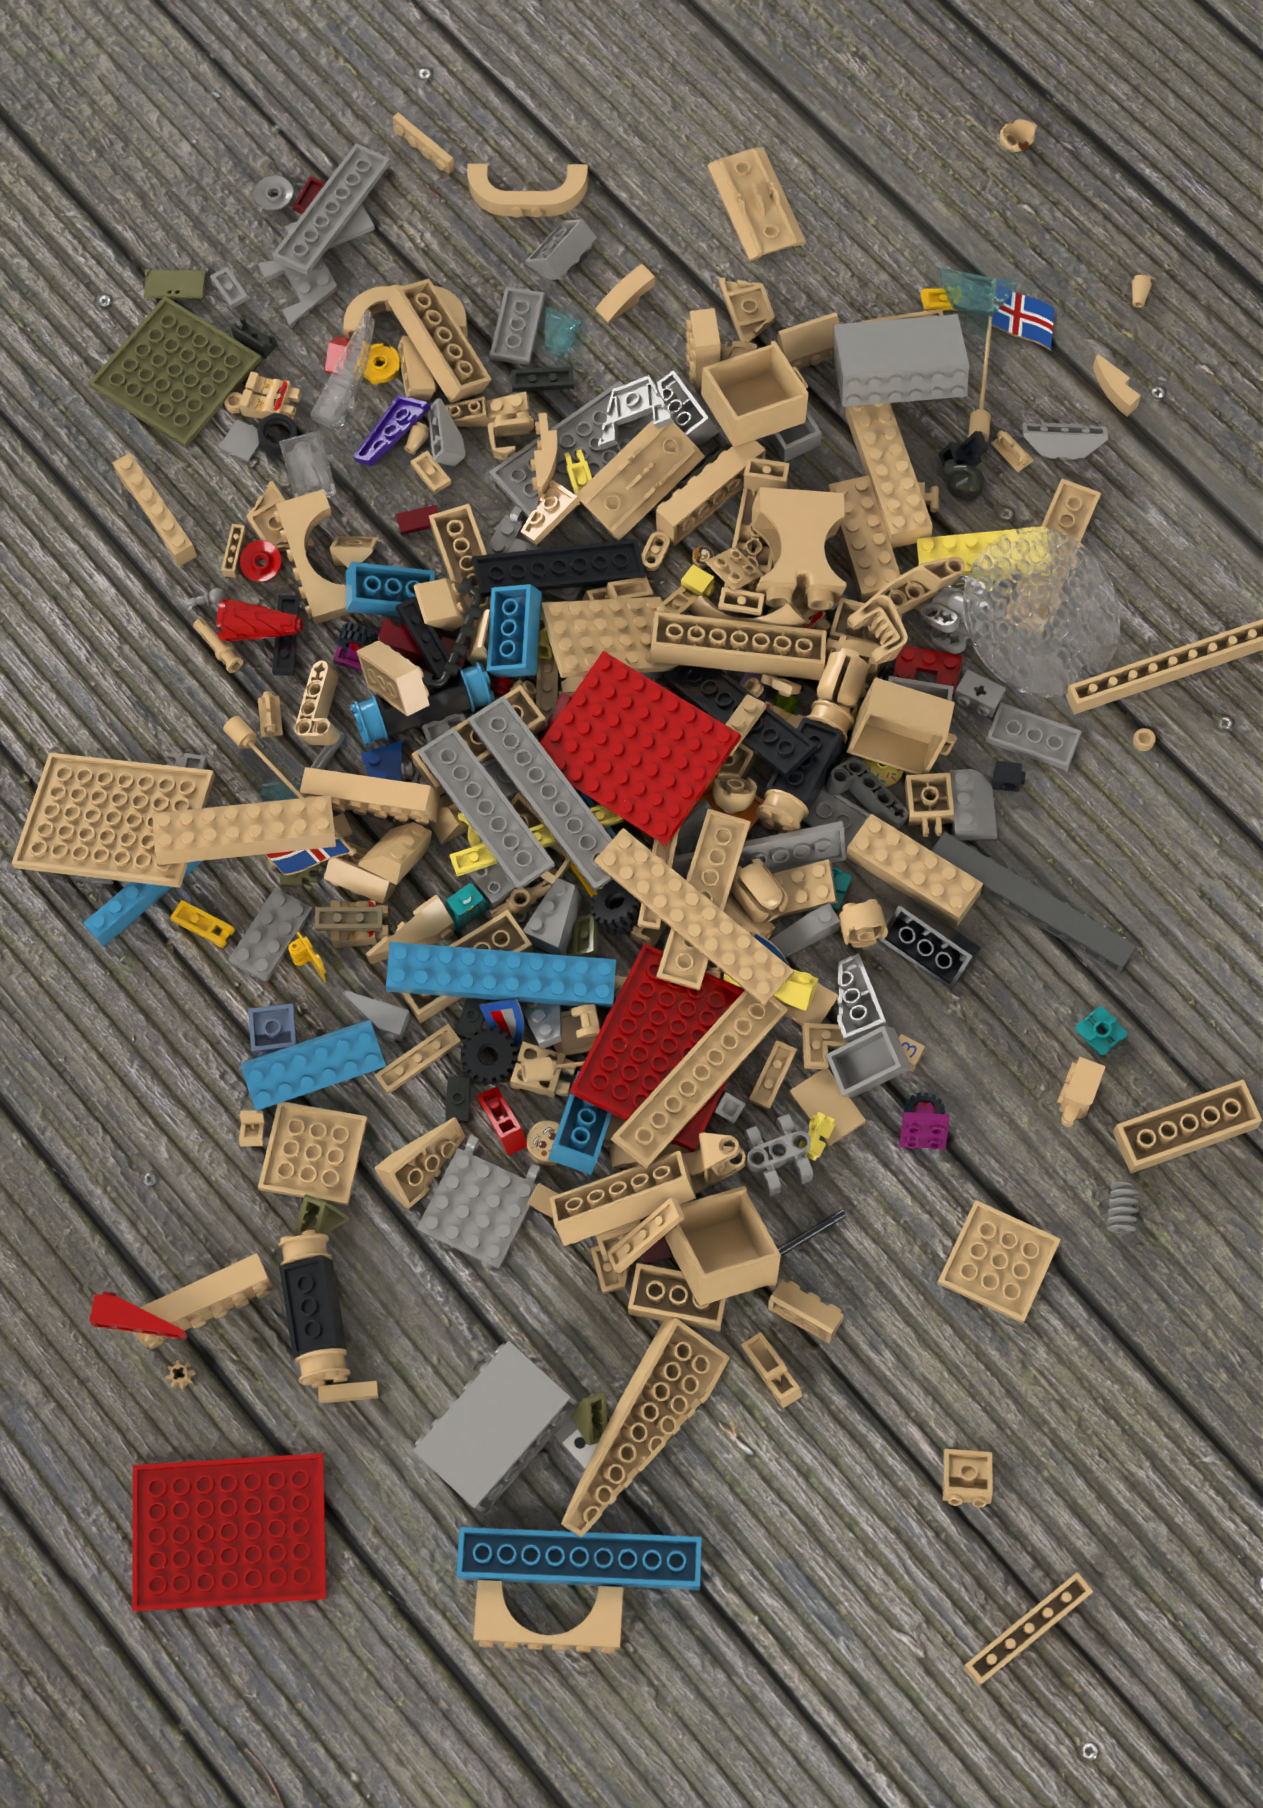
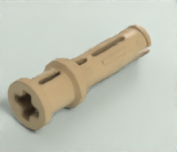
M204 618L197 619L193 624V628L215 651V657L226 665V670L229 673H233L240 669L244 661L241 657L236 656L231 645L221 641Z

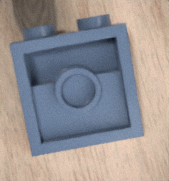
M293 1003L248 1009L251 1052L254 1057H260L298 1044Z

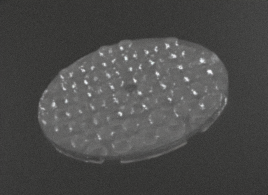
M1028 527L1013 530L1000 536L981 551L973 562L969 578L965 582L963 613L966 629L970 631L974 641L973 647L996 677L1004 683L1008 682L1018 688V691L1029 695L1058 697L1068 694L1069 685L1098 676L1106 669L1114 655L1119 639L1120 609L1109 575L1089 549L1062 532L1042 527ZM1040 606L1047 612L1045 617L1039 613Z

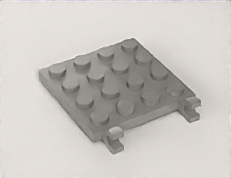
M470 1135L465 1150L457 1148L416 1229L418 1232L500 1269L531 1208L527 1203L537 1185L535 1182L541 1170L539 1166L532 1163L527 1177L524 1179L474 1155L480 1142L479 1138Z

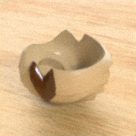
M1015 119L1012 123L1007 122L1003 129H1001L999 138L1001 146L1011 152L1025 151L1034 141L1037 125L1024 119Z

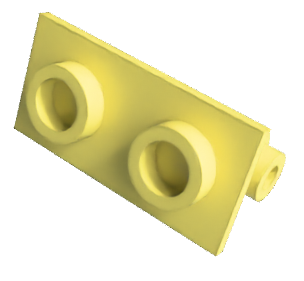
M819 1111L817 1115L811 1118L809 1123L810 1130L808 1132L811 1137V1146L807 1157L816 1161L817 1157L820 1158L826 1145L825 1142L819 1140L820 1136L829 1139L835 1126L833 1124L835 1119ZM801 1140L799 1148L806 1147V1143Z

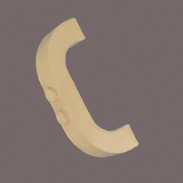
M468 164L467 167L468 184L472 198L482 209L499 216H532L537 218L561 215L572 210L582 201L588 187L587 164H567L566 181L561 187L552 191H502L490 184L488 164Z
M380 286L359 294L349 304L345 312V338L350 340H366V327L369 320L380 312L393 311L388 301L395 290L402 286ZM434 286L465 337H468L466 313L461 301L447 289Z

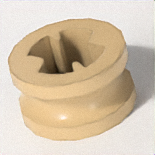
M754 677L745 681L742 686L756 698L764 690L762 683Z

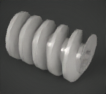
M1126 1182L1111 1183L1110 1188L1113 1191L1109 1195L1112 1200L1109 1201L1111 1209L1108 1210L1110 1218L1107 1220L1109 1227L1106 1230L1115 1233L1136 1231V1227L1130 1225V1223L1137 1222V1218L1131 1216V1214L1138 1212V1209L1133 1208L1132 1205L1138 1204L1139 1201L1132 1197L1139 1195L1140 1192L1133 1189V1184Z

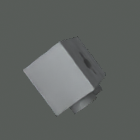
M967 669L955 691L954 700L962 706H969L975 709L980 715L993 718L1000 702L1004 698L1006 688Z

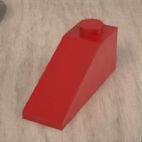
M496 1086L478 1095L477 1098L506 1154L509 1156L527 1147V1141L522 1128L498 1087Z

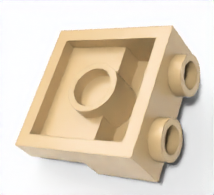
M944 1449L943 1501H948L950 1505L954 1506L961 1505L962 1502H970L975 1507H984L987 1504H991L993 1495L992 1452Z

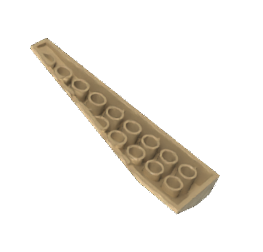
M677 1318L663 1321L624 1391L589 1460L561 1524L579 1537H582L601 1517L602 1512L608 1505H611L617 1499L618 1494L630 1485L638 1472H641L666 1445L667 1440L672 1435H675L679 1431L680 1426L696 1412V1408L708 1399L730 1357Z

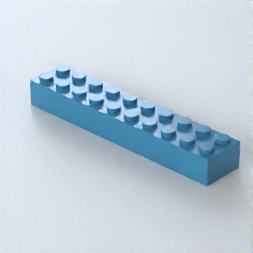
M390 942L386 992L490 1000L517 998L518 1002L567 1006L595 1004L597 1008L611 1009L614 999L616 959Z
M460 1527L457 1578L458 1580L467 1581L490 1580L515 1583L700 1590L702 1537L586 1532L582 1537H579L573 1532Z

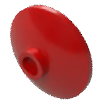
M265 540L254 541L248 544L241 553V570L252 581H268L275 577L281 568L282 558L280 551L271 542ZM261 560H266L264 566L259 565Z

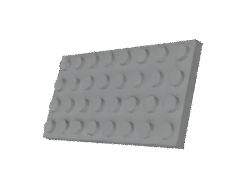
M621 381L548 430H557L558 459L552 480L573 494L564 453L569 452L572 464L579 463L576 450L581 449L593 478L653 420V416L649 414L618 426L619 444L603 450L598 446L599 439H602L604 433L602 431L603 423L608 418L607 408L612 389L623 386L624 384ZM541 436L489 471L490 477L511 501L523 510L522 513L527 519L540 504L538 490H533L532 477H536V471H531L530 459H534V451L538 450L537 440H541Z

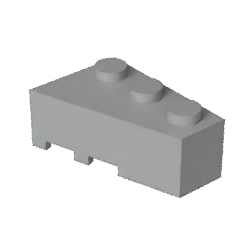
M556 878L523 929L532 945L554 955H567L566 950L572 938L573 924L576 922L582 897L575 885Z

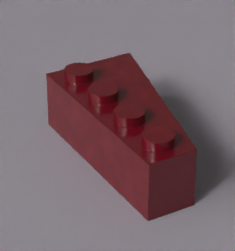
M384 618L378 640L385 645H389L395 652H399L405 659H409L415 666L432 672L404 624L401 627L391 625L392 621ZM441 637L440 641L450 656L456 641ZM465 643L464 646H467L463 659L458 657L456 665H459L462 669L467 668L469 662L467 660V651L470 647Z

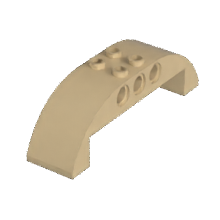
M748 457L732 547L735 546L764 576L773 569V556L766 541L757 532L752 530V505L760 487L787 488L790 463ZM760 578L754 580L756 584L751 589L743 586L733 591L725 583L721 590L718 609L762 616L766 600H764L765 594L755 592Z

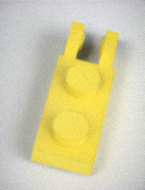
M581 449L576 450L579 463L572 464L569 452L564 453L568 476L575 495L592 479L588 463L585 461Z

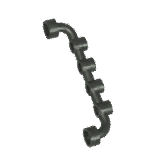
M463 577L458 593L466 595L469 592L473 596V601L440 679H431L433 674L424 671L422 681L426 688H441L447 684L450 677L455 678L460 667L456 665L458 657L463 659L467 650V646H464L466 638L471 640L475 630L472 627V623L474 620L478 621L483 609L479 608L482 599L481 593L477 587L471 584L472 580L467 577Z

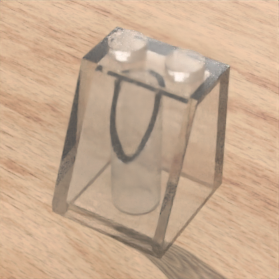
M320 431L279 441L294 498L324 489L327 498L337 494Z

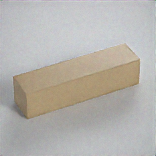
M232 524L221 569L225 577L236 578L240 556L247 533L245 525Z
M368 1381L318 1386L319 1402L331 1403L379 1398L378 1382Z

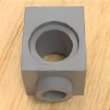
M723 1090L714 1112L735 1123L746 1104Z

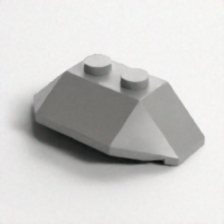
M1063 423L1022 424L1023 437L1041 456L1051 459L1057 457H1067L1068 459L1085 458L1108 440L1107 427L1104 426L1097 427L1094 425Z

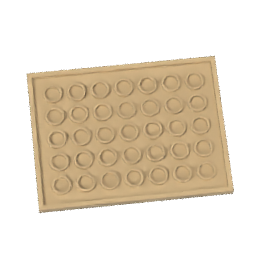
M49 753L11 864L17 869L181 888L188 862L165 865L157 864L152 813L205 808L215 773L213 770Z

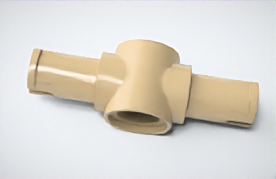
M544 880L531 888L515 889L512 891L511 896L505 900V903L488 912L491 918H495L506 910H509L513 915L517 913L525 914L530 910L531 905L537 902L536 900L547 894L551 885L548 884V881ZM519 898L526 899V902L523 904L516 903V900Z

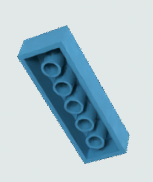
M370 1019L241 1063V1070L256 1111L386 1067Z

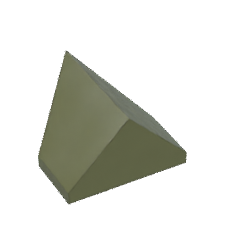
M305 1194L295 1234L302 1235L304 1231L316 1230V1234L326 1235L352 1218L328 1202Z
M603 1392L583 1398L570 1416L587 1445L598 1443L607 1426V1402Z

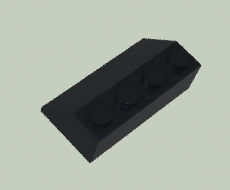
M910 898L902 902L896 909L887 925V936L882 939V936L879 938L885 945L950 990L956 986L982 949Z

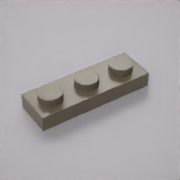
M315 907V931L383 930L382 907Z

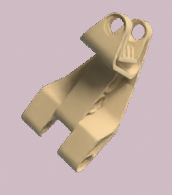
M953 556L921 563L919 566L890 581L848 618L854 629L871 625V630L876 632V638L881 640V646L871 653L876 664L894 660L908 639L907 632L899 615L914 608L922 612V609L932 602L940 590L957 582L965 569V563L961 558Z
M700 1133V1147H696L694 1152L678 1145L669 1144L656 1159L680 1151L688 1168L696 1195L745 1167L747 1157L745 1152L740 1149L739 1142L735 1137ZM728 1141L735 1143V1147L723 1145ZM616 1143L609 1146L612 1169L641 1165ZM740 1153L742 1161L739 1164H732L730 1160Z

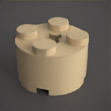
M870 899L858 904L847 903L842 907L843 911L839 914L838 919L840 920V927L846 945L852 943V947L855 948L867 947L876 944V939L882 936V939L887 936L888 930L882 907L876 899Z

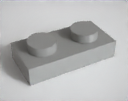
M228 267L210 276L212 283L231 310L249 300L248 295Z

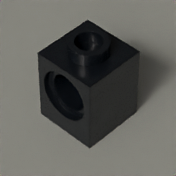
M996 761L993 773V790L1019 792L1020 784L1024 785L1026 772L1022 771V763Z

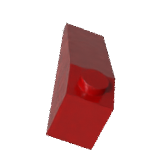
M105 1291L102 1295L95 1294L89 1319V1322L94 1327L185 1340L187 1338L184 1330L116 1297L117 1294Z

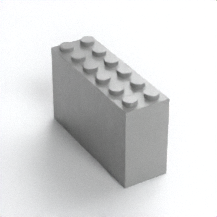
M958 314L834 325L833 358L842 407L967 396L969 361Z
M509 1341L498 1347L495 1352L496 1356L480 1368V1374L476 1379L470 1380L465 1385L462 1395L450 1402L447 1407L448 1411L432 1423V1429L427 1435L424 1434L415 1443L416 1447L413 1450L474 1509L485 1514L580 1404Z

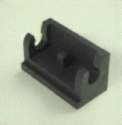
M240 317V325L238 326L233 323L231 326L233 338L266 359L278 345L275 337L265 335L247 324L245 318Z

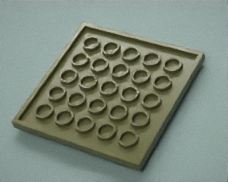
M164 296L88 384L96 392L187 448L224 405L225 399L232 392L236 391L262 359L261 355Z

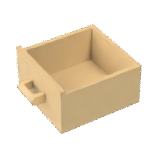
M775 340L771 341V345L703 367L701 395L733 447L806 422L808 401L806 388L808 385L798 369L791 367Z
M875 677L854 719L855 724L852 728L847 753L913 774H928L938 755H948L957 740L956 735L948 733L955 702Z
M745 1186L679 1205L685 1218L665 1235V1240L699 1306L777 1283L781 1255L749 1198Z

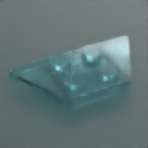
M940 268L939 271L940 280L952 308L955 310L993 317L1017 287L1016 282Z

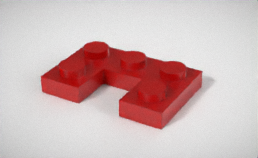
M904 645L897 655L893 677L914 680L916 671L937 674V684L954 686L952 697H954L963 656Z

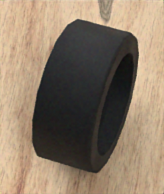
M279 413L265 417L258 427V440L261 448L268 454L275 456L291 452L297 442V428L293 420ZM272 426H282L289 430L290 437L283 443L275 444L266 439L265 433Z

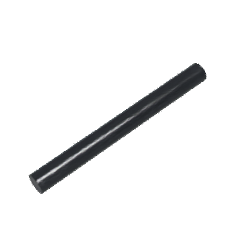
M839 1210L778 1247L777 1249L781 1257L846 1218L844 1210Z

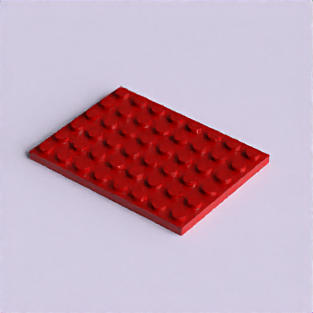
M603 651L540 744L572 787L667 847L742 736L740 733Z
M644 943L569 1091L570 1094L626 1121L745 991L706 972L700 990L656 978L664 951L647 943ZM729 1078L673 1139L672 1143L691 1152L695 1151L699 1143V1134L704 1132Z
M323 1453L133 1465V1612L327 1600Z

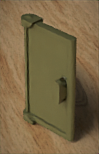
M145 269L144 299H162L164 296L170 300L203 298L207 270Z

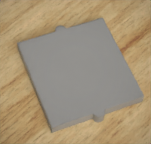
M237 419L220 444L219 449L230 454L232 458L237 457L249 463L260 446L258 429L253 424L249 425Z

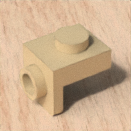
M241 1111L240 1146H263L265 1134L263 1111Z

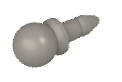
M214 588L210 592L206 591L205 596L202 595L189 599L185 602V605L197 606L206 602L208 606H211V604L219 605L220 602H223L222 599L225 598V593L220 588Z

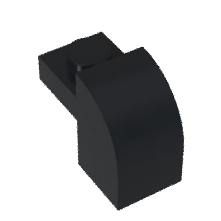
M975 431L963 443L950 442L938 455L943 467L946 461L950 459L955 460L957 465L968 464L975 467L982 462L981 456L989 448L982 431Z

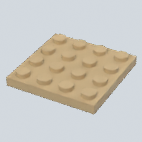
M287 1102L278 1103L258 1189L301 1198L308 1194L329 1203L348 1206L367 1126V1116Z
M975 1200L937 1284L1020 1323H1024L1061 1239Z

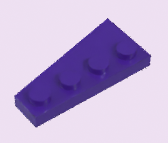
M397 395L353 456L355 461L372 466L431 408L429 403Z

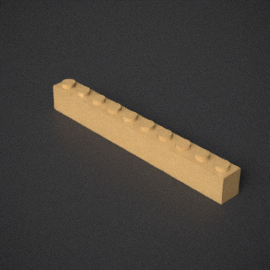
M1263 619L1071 684L1066 693L1068 703L1075 715L1263 650Z

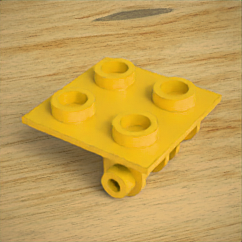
M297 932L298 939L291 942L288 946L294 964L302 966L311 961L324 983H326L324 974L327 972L318 954L315 955L309 939L306 936L302 938L300 933Z

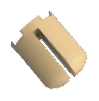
M841 648L840 652L833 653L831 650L817 687L818 699L822 698L835 703L838 694V705H844L849 710L853 709L858 703L870 670V661L867 664L859 657L860 653L852 649Z
M753 859V864L743 869L739 866L736 869L730 892L751 920L757 923H767L777 918L781 914L780 911L785 910L788 905V895L764 862L760 859Z

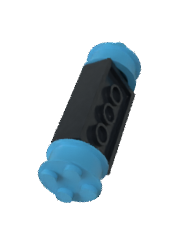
M476 661L474 666L465 669L459 667L455 678L450 677L447 684L443 687L436 689L427 687L429 692L427 698L430 705L409 716L403 714L377 694L371 695V699L360 703L355 700L354 704L351 705V709L363 744L371 746L373 741L383 738L386 741L389 740L388 735L400 734L404 730L413 727L419 728L425 723L440 721L446 716L453 714H462L468 709L475 712V708L489 705L496 700L493 691L490 689V679L483 663Z

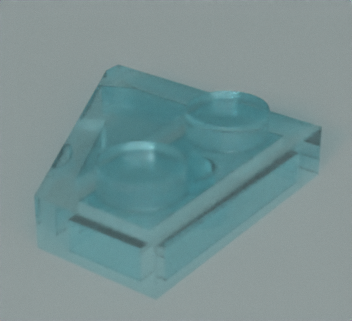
M547 307L545 350L564 357L581 329L582 321Z

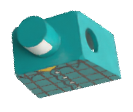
M469 883L453 894L445 903V908L454 921L457 932L491 908L472 883Z

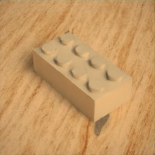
M715 308L690 311V320H686V361L690 369V384H694L695 392L702 389L703 367L720 362L721 344Z
M379 640L357 650L364 677L370 690L406 716L430 705L427 698L429 692L423 684V672L419 666H415L409 659H405L399 652H395L389 645H385Z
M637 1263L628 1305V1315L660 1321L677 1318L687 1326L720 1332L726 1298L699 1306L682 1271Z

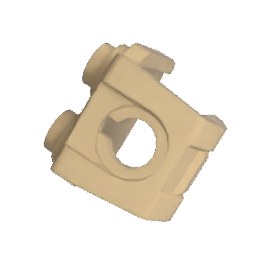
M518 412L515 419L508 418L507 414H499L495 416L494 422L488 424L489 440L495 459L505 461L516 452H513L515 451V446L496 448L494 437L529 434L530 430L534 429V419L531 418L529 412Z
M595 1004L578 1006L570 1011L561 1012L562 1041L554 1044L557 1053L566 1054V1057L590 1051L601 1030L598 1020L599 1013Z

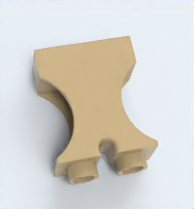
M759 488L752 505V530L757 532L766 541L772 552L774 562L773 569L760 578L755 590L756 593L765 594L764 600H766V605L782 608L787 603L791 604V596L795 589L801 591L802 601L808 603L810 609L828 610L834 604H838L846 588V582L840 579L830 568L825 556L824 544L828 539L836 535L844 519V493Z

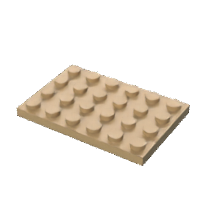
M661 597L541 603V615L561 678L586 676L603 651L639 673L671 671L679 666L678 664L649 661L654 614L658 605L662 603Z

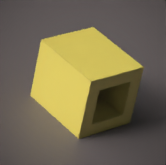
M692 565L681 579V586L687 588V591L692 595L710 597L715 590L714 577L695 565Z

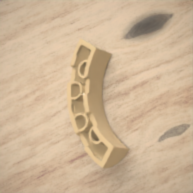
M699 596L690 607V611L699 617L800 628L807 622L795 605L789 603L773 613L756 618L730 616L718 609L704 596Z

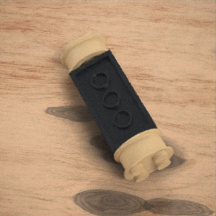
M819 698L812 703L811 714L802 718L797 730L814 742L817 750L787 778L777 770L774 771L766 787L765 801L763 805H759L756 809V814L765 828L774 829L782 833L801 830L800 823L802 819L807 818L847 741L848 730L854 727L855 720L846 706L837 705Z
M307 1230L299 1236H285L281 1238L278 1249L282 1251L284 1261L281 1263L279 1270L292 1354L301 1369V1377L298 1380L300 1384L312 1385V1388H318V1386L326 1385L327 1382L334 1381V1383L347 1381L350 1370L345 1365L344 1357L347 1355V1347L332 1256L328 1254L326 1246L329 1237L325 1234H316V1230Z

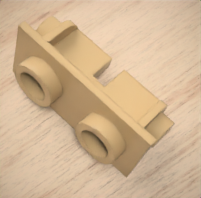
M999 431L996 435L998 438L991 443L1017 472H1020L1034 461L1007 431Z
M266 691L261 698H258L261 738L283 735L280 696H273L272 692Z

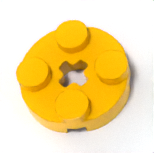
M373 344L362 352V357L359 359L360 371L371 384L377 385L388 382L400 374L399 354L393 347L390 346L389 348L383 344ZM380 360L381 363H385L383 364V366H376L377 361Z

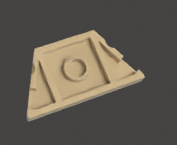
M719 278V285L739 341H752L775 322V316L762 283H748L742 280H738L736 283L725 281V278Z
M270 481L268 488L262 496L260 495L255 507L251 508L246 517L260 540L271 542L282 552L290 548L288 542L283 543L280 534L283 527L282 524L277 525L274 512L277 511L276 503L286 500L274 482ZM309 537L306 549H313L315 545Z

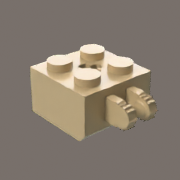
M950 773L906 775L904 788L906 809L909 814L907 818L908 826L921 825L922 836L928 837V825L935 824L936 836H942V824L952 823L954 816Z
M1079 1057L1077 1064L1072 1062L1065 1079L1067 1083H1064L1057 1101L1061 1103L1059 1111L1063 1112L1061 1124L1065 1127L1073 1126L1076 1117L1081 1119L1087 1116L1106 1066Z

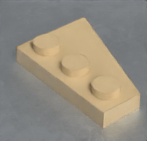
M552 479L548 484V491L546 494H542L539 499L540 504L538 508L532 511L521 530L523 536L535 545H538L580 502L578 496Z

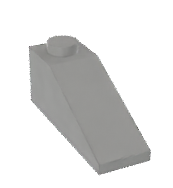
M437 398L428 410L433 462L455 467L464 459L466 454L463 437L442 399Z
M830 903L810 912L770 941L787 957L839 931L840 920Z
M345 991L346 1001L365 1020H371L373 1028L382 1035V1038L391 1042H395V1040L402 1042L411 1018L409 1010Z

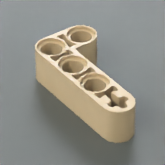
M318 661L311 669L295 724V733L308 745H333L340 738V731L327 720L339 676L325 661Z

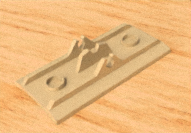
M763 147L752 148L707 164L749 262L778 250L806 244V240Z
M652 420L576 496L606 527L617 541H620L705 456L675 423L657 429Z

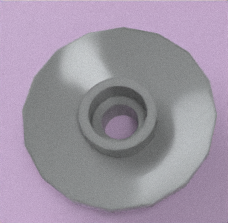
M273 175L260 180L255 186L253 194L256 203L260 207L274 211L287 206L292 200L294 192L291 183L287 179Z

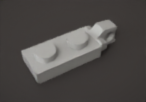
M515 506L510 516L505 515L485 549L487 555L508 552L514 539L518 538L522 530L523 521L520 520L523 517V510Z

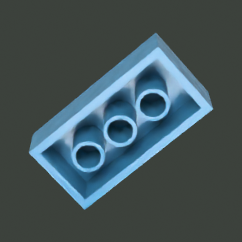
M351 562L346 571V611L400 617L395 609L396 605L416 597L414 585L435 581V571Z
M531 584L493 587L491 590L487 671L497 678L537 675L542 592Z
M569 1094L548 1160L591 1175L597 1163L612 1113Z

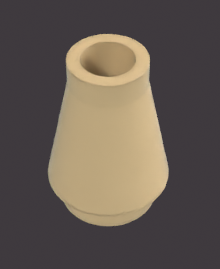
M1136 275L1134 280H1132V305L1135 307H1144L1152 286L1149 276Z
M416 422L411 427L404 449L415 455L417 450L430 437V428L420 422Z

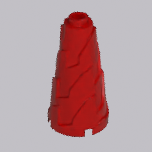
M222 599L223 602H220L217 611L216 627H222V632H217L221 641H242L297 635L303 629V619H300L299 615L284 613L279 610L238 600Z

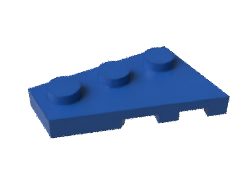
M402 740L361 754L369 777L402 781Z

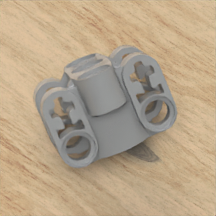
M961 574L957 582L940 590L932 602L922 609L925 622L933 626L930 637L934 645L950 653L957 654L965 650L966 641L977 645L983 640L985 636L984 625L990 623L994 615L991 606L983 602L987 593L981 582ZM958 583H965L963 587H955ZM933 611L938 612V613H937L935 616H933V617L927 616L930 612H933ZM940 632L945 633L944 636L940 638L935 637V635Z
M789 1114L777 1118L776 1125L779 1127L782 1136L768 1142H763L757 1126L745 1130V1142L749 1150L747 1166L752 1172L761 1173L762 1182L769 1197L781 1191L780 1180L775 1171L776 1168L794 1162L793 1170L796 1169L801 1184L810 1182L813 1179V1170L806 1156L810 1151L811 1137L804 1131L795 1132L794 1124ZM802 1140L806 1143V1147L799 1148L795 1142ZM780 1148L784 1150L785 1154L783 1156H776L773 1150ZM757 1156V1158H756V1163H757V1164H754L751 1160H752V1158H754V1157Z

